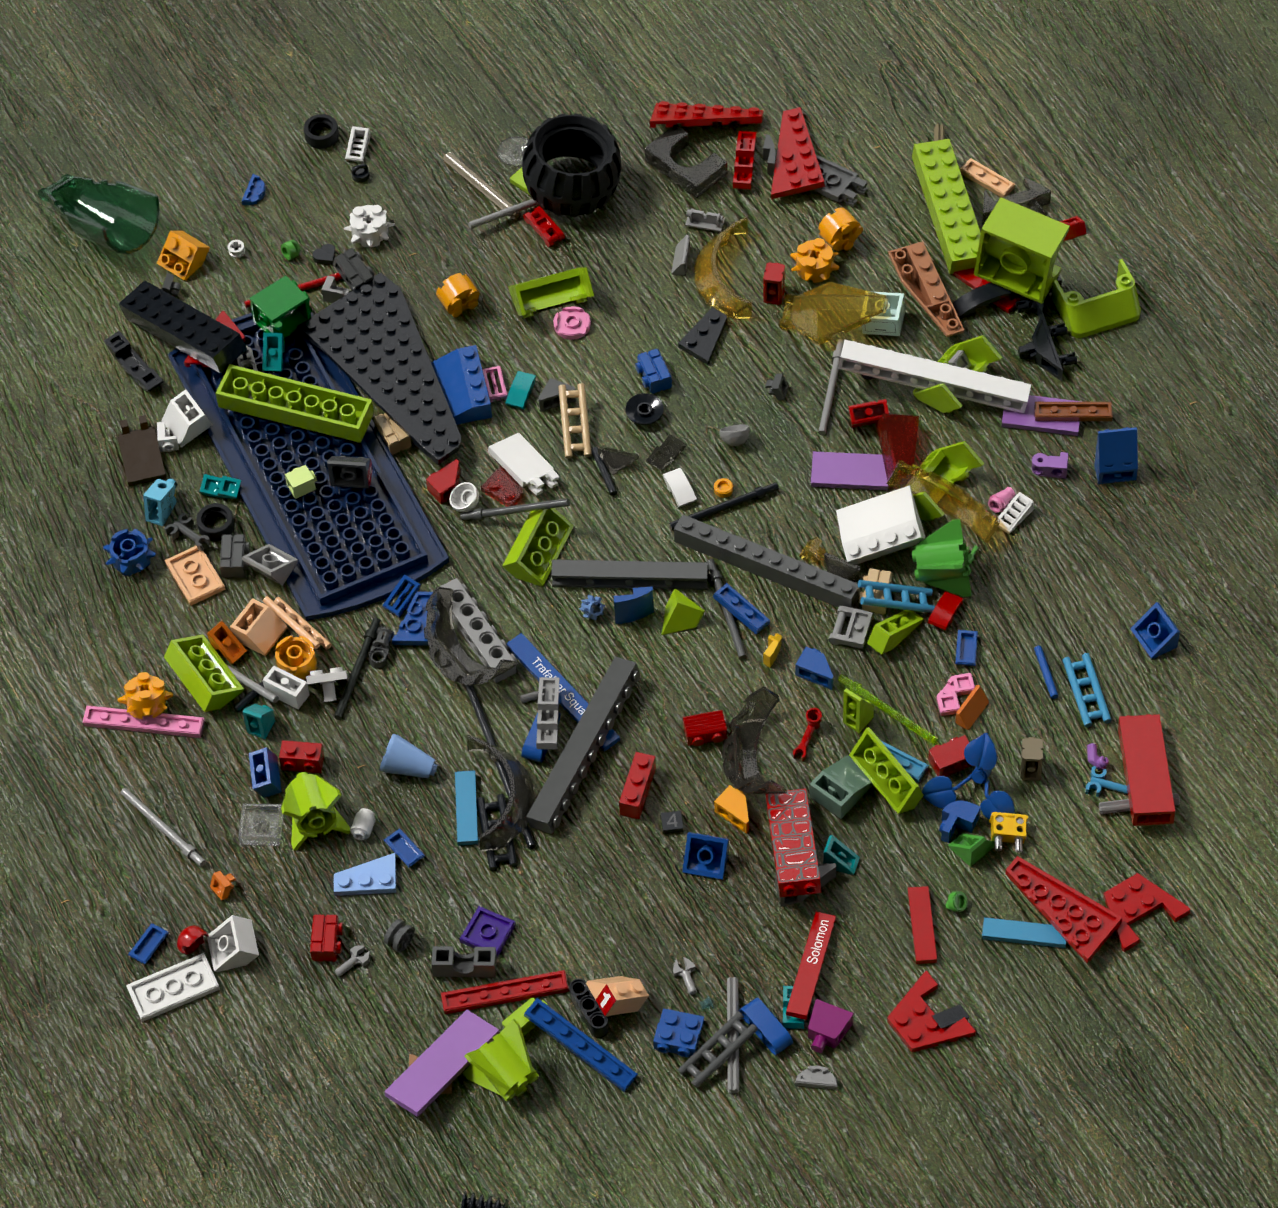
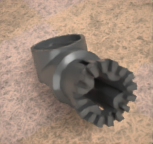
M381 626V628L377 629V638L373 641L369 653V661L374 668H382L387 664V655L390 649L389 643L395 634L393 630L388 629L389 627L386 629L385 626ZM376 655L384 657L381 661L373 660V657Z

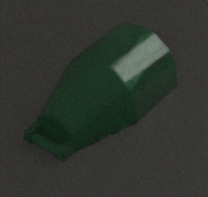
M65 174L60 180L47 188L38 190V196L50 203L75 234L84 240L116 253L131 254L139 251L151 240L157 229L160 217L158 196L122 181H116L115 184L108 183L104 179L101 182H94L93 178Z

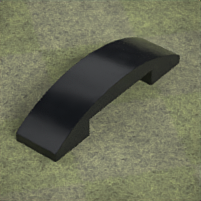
M991 282L964 294L952 304L959 319L976 314L975 309L1007 297L1010 300L1022 297V295Z
M120 331L104 340V343L121 367L145 391L149 392L163 383L162 378L153 368L150 369Z

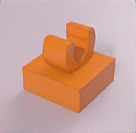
M221 871L213 873L210 888L222 901L229 897L230 890L234 888L231 882L236 881L231 873L224 876Z

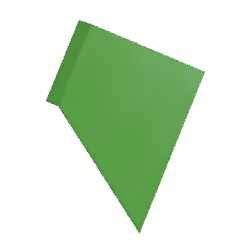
M962 833L948 847L971 867L995 847V842L986 840L983 836Z

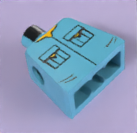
M157 479L144 493L146 521L164 526L176 505L175 489L178 484L175 480L168 479L164 481Z

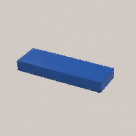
M726 583L714 593L713 598L755 634H758L769 625L770 619L729 584Z

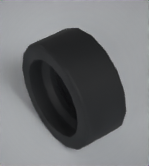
M317 114L310 117L304 124V135L307 143L318 149L328 148L335 144L339 138L336 120L326 114ZM318 127L332 129L330 133L324 136L311 134Z
M213 503L201 508L196 518L199 533L207 535L210 541H220L223 535H230L234 530L235 524L232 511L223 504ZM212 516H223L227 519V522L220 528L211 529L204 526V522Z

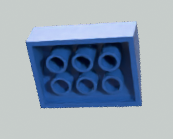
M476 345L458 348L431 362L456 425L492 418L491 403Z

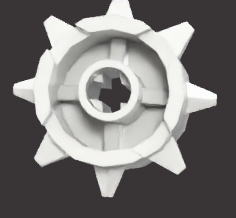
M379 205L357 206L353 209V213L350 214V226L344 227V230L351 231L352 243L358 242L361 243L362 247L371 248L380 245L382 240L389 239L388 228L394 226V223L387 222V211L382 210V207Z

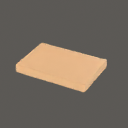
M197 546L164 560L190 606L226 590L225 585L205 552L199 551Z

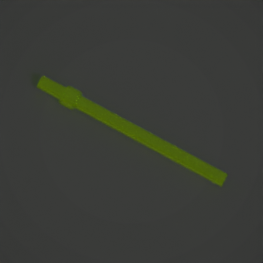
M843 674L838 677V681L856 695L858 694L933 745L938 742L939 738L862 688L863 685L857 681L853 682Z

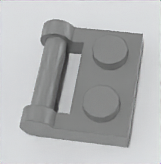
M839 606L834 630L830 634L828 641L834 645L843 644L863 649L873 612ZM845 617H851L846 634L841 635Z

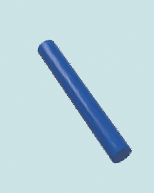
M1036 646L1034 651L1051 699L1058 698V693L1042 646Z

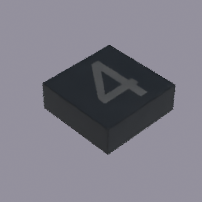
M681 811L661 813L663 834L683 832Z

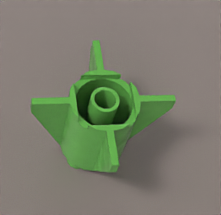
M961 519L951 520L914 546V550H912L913 562H917V569H915L916 581H921L962 597L972 596L969 570H966L965 565H969L968 553L970 550L966 543H964Z

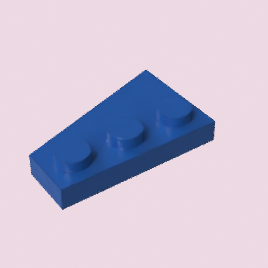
M416 591L407 609V614L404 620L401 621L397 634L392 639L393 645L432 646L436 592Z

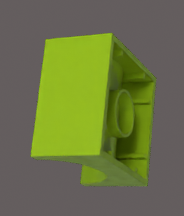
M1000 197L981 229L974 275L1042 304L1053 286V280H1056L1061 272V267L1054 264L1070 226Z

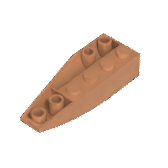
M924 242L888 251V255L901 283L944 335L950 337L965 332Z

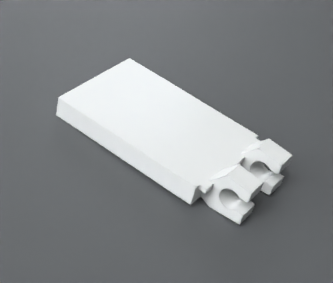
M520 433L488 447V453L522 487L528 486L536 496L543 493L541 489L544 486L543 481L551 489L558 486L556 480L559 479V475L554 471V468Z

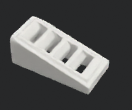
M352 126L345 160L363 163L371 136L369 128ZM354 142L363 143V145L354 144ZM353 148H359V149H361V151L352 150V149H353ZM351 153L360 154V157L351 156Z
M1019 492L994 521V525L1010 534L1034 510V501ZM1006 519L1011 523V525L1007 524L1003 520Z

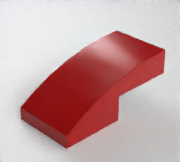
M945 591L931 613L928 623L946 630L952 623L954 614L962 605L963 598Z

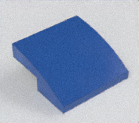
M653 586L633 588V595L613 596L615 624L636 621L654 612Z

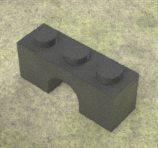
M433 946L431 963L433 977L496 978V947H475L474 953L463 955L455 952L454 946Z

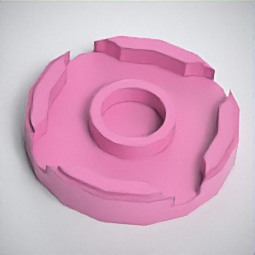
M575 306L563 308L561 312L555 314L553 320L555 332L560 337L569 340L585 336L591 327L589 314L584 312V309Z

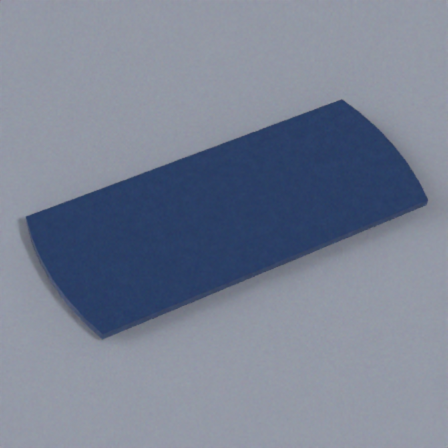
M252 313L232 319L245 336V345L251 348L259 372L359 396L349 377L324 352L298 331L284 338L285 352H283L282 371H262L264 332L253 321ZM177 348L168 354V359L184 389L188 391L211 422L212 426L206 429L230 477L241 480L239 494L265 544H270L298 559L296 566L285 582L306 621L342 614L384 600L389 597L404 574L414 581L420 582L449 562L446 551L372 419L361 443L220 408L218 407L215 393L227 368L222 373H219L210 367H202L201 364H191V367H185L184 361L188 354ZM242 354L243 359L247 360V356L245 354ZM235 360L231 365L238 366L237 361ZM332 456L371 458L373 471L370 488L331 486L327 461ZM306 465L309 471L312 470L317 478V481H315L316 490L295 499L287 487L285 474L295 468ZM406 581L399 592L403 591L409 582Z

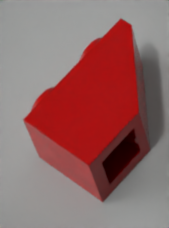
M455 459L451 463H447L442 469L432 473L426 479L427 490L440 504L449 500L452 490L459 483V461Z

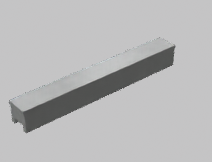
M553 559L551 561L552 587L638 588L653 586V589L707 590L709 562Z

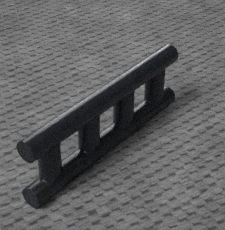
M498 794L497 801L485 803L484 797L477 798L489 870L495 871L497 870V863L509 861L510 867L518 866L505 795ZM499 809L501 818L489 820L487 811ZM503 827L504 836L492 838L490 828ZM506 844L507 853L495 855L494 846Z

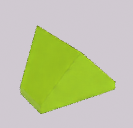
M674 589L665 607L661 635L697 627L705 610L680 591Z

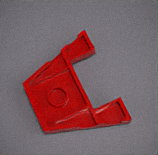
M1136 873L1103 894L1107 908L1122 917V922L1115 929V932L1120 940L1123 952L1139 944L1140 941L1129 926L1160 907L1164 908L1174 922L1187 916L1191 911L1187 905L1139 873Z
M928 971L922 974L887 1017V1022L911 1052L935 1047L939 1043L947 1041L951 1043L958 1041L962 1037L968 1036L970 1038L976 1035L975 1029L965 1017L948 1028L944 1027L942 1029L933 1019L932 1015H935L934 1012L922 999L938 989V984Z

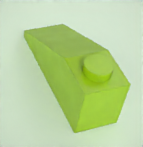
M904 610L875 624L867 644L876 652L884 654L894 649L924 619L914 611Z
M846 688L843 698V723L857 733H860L874 717V706L868 700L862 699Z

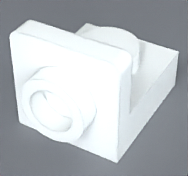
M157 422L160 452L179 450L177 436L170 435V429H166L165 422Z

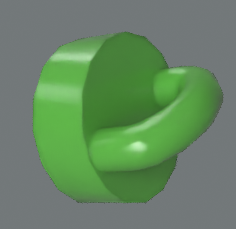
M290 240L281 245V252L287 260H292L299 256L300 246L295 240Z
M962 891L950 893L945 905L946 909L953 912L964 911L968 903L966 894Z

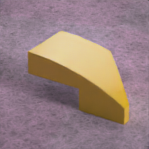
M778 633L775 636H768V648L763 653V664L769 668L776 660L781 648L782 636Z

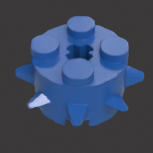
M124 529L115 533L111 538V543L103 547V550L110 553L111 556L106 565L113 564L114 568L125 576H131L142 571L145 567L149 566L150 558L156 555L148 547L153 538L146 539L145 535L138 531V529L133 531Z

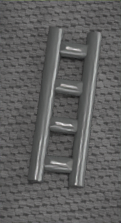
M739 1011L677 1069L682 1076L689 1072L695 1077L691 1082L695 1088H698L758 1030L754 1024L746 1028L740 1022L744 1016ZM734 1027L741 1035L732 1043L725 1035ZM719 1042L726 1049L716 1057L709 1050ZM704 1057L711 1064L701 1072L694 1065Z

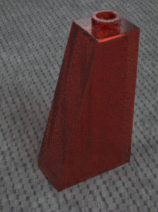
M883 414L876 424L888 483L906 484L913 474L919 416Z

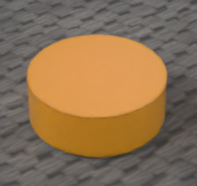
M726 478L718 479L714 483V493L721 498L729 497L733 493V483Z

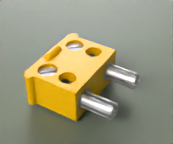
M992 812L989 823H991V841H995L996 851L1002 850V842L1015 843L1016 853L1018 851L1019 853L1022 852V844H1024L1026 839L1027 815Z

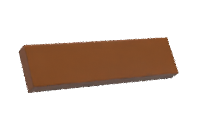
M1035 402L1034 405L1035 421H1112L1113 418L1112 402Z

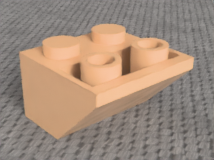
M253 598L230 626L231 632L242 645L264 656L268 654L288 628L269 606Z

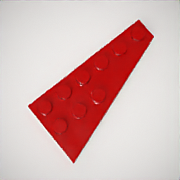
M661 101L655 105L650 119V128H656V124L673 127L677 123H681L682 126L712 125V122H721L722 125H729L733 121H737L739 124L762 123L764 110H759L756 107L741 109L739 106L724 108L722 105L709 107L704 104H695L694 106L682 102L670 104L669 102Z
M1019 856L1006 869L1005 874L1086 963L1092 959L1122 922L1120 915Z

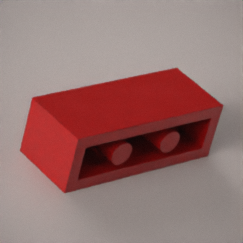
M635 752L619 801L620 815L640 819L656 770L655 756Z

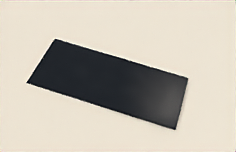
M960 1004L932 1015L941 1029L956 1023L964 1017H970Z

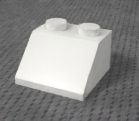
M231 915L207 937L214 972L246 966L259 956L251 919Z

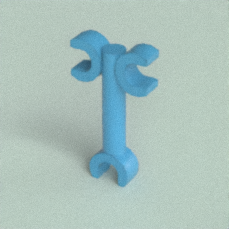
M1096 766L1092 767L1091 781L1086 785V794L1089 793L1090 789L1094 788L1097 790L1096 796L1099 797L1101 787L1128 794L1126 785L1104 780L1107 773L1106 769L1103 770L1102 774H1096Z

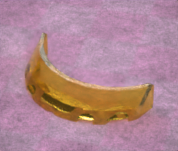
M747 217L738 220L712 238L700 251L694 267L695 285L698 293L705 299V303L711 308L713 307L725 313L727 317L732 319L752 318V302L736 295L724 284L717 270L716 254L718 247L728 244L731 236L748 233Z
M899 460L886 483L889 486L898 488L910 485L913 494L925 491L938 507L955 518L961 519L962 523L973 530L986 543L989 542L1000 524V519L989 513L987 507L973 499L969 493L931 471H925L916 464L910 466L904 461Z

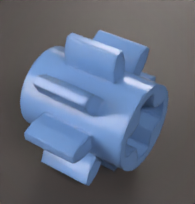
M588 595V599L581 600L582 604L579 610L584 612L583 617L596 620L597 616L603 615L602 612L605 605L600 602L601 597L596 596L594 598V596Z

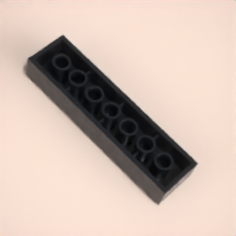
M145 280L119 303L128 321L219 373H222L229 364L233 363L247 350L240 333Z

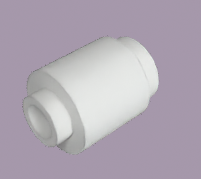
M362 808L356 813L350 829L354 838L364 840L370 837L376 820L373 811Z

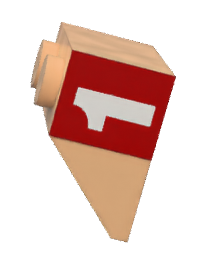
M617 976L586 982L605 1016L637 1012L649 997L640 979Z

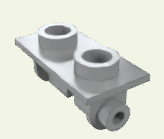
M691 208V210H687L685 226L721 232L725 217L721 213L707 212L705 214L704 211Z

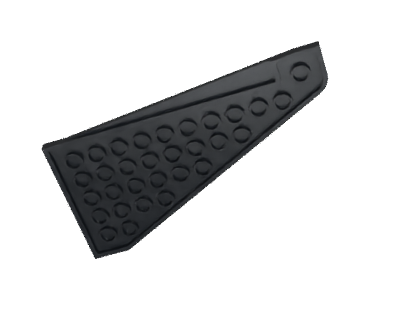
M381 272L375 275L373 280L352 290L297 326V331L324 352L437 465L460 450V432L402 290Z

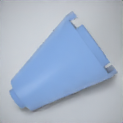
M392 734L379 770L385 773L429 778L430 775L434 776L438 765L434 764V758L398 734Z

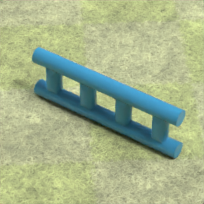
M865 580L858 581V587L865 588L866 597H861V605L932 613L935 608L934 605H928L927 596H932L933 593L931 588ZM873 589L883 590L884 599L874 598ZM891 592L901 593L902 602L893 601ZM909 594L919 595L920 604L910 603Z
M1089 653L1082 655L1083 661L1071 663L1070 657L1063 658L1062 661L1084 726L1086 728L1091 727V720L1103 718L1106 724L1110 723L1112 719ZM1086 668L1088 677L1077 679L1074 670ZM1092 685L1094 694L1083 696L1080 687ZM1097 701L1100 710L1088 712L1085 703Z

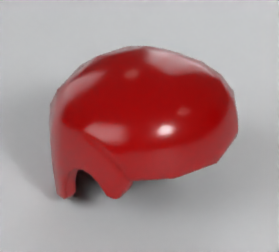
M197 925L188 926L178 936L177 948L183 954H191L200 944L205 943L203 936L208 937L209 934Z

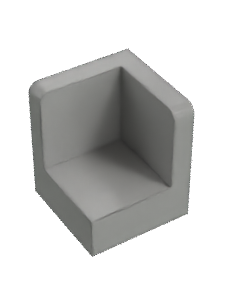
M327 276L322 287L323 301L334 303L348 294L350 290L336 286L335 277Z

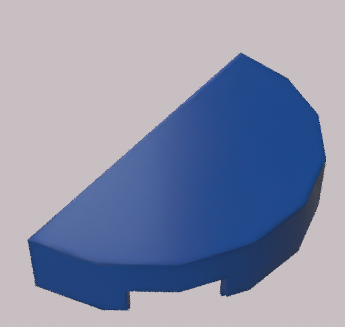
M252 174L242 198V205L256 204L265 196L266 186L260 176Z

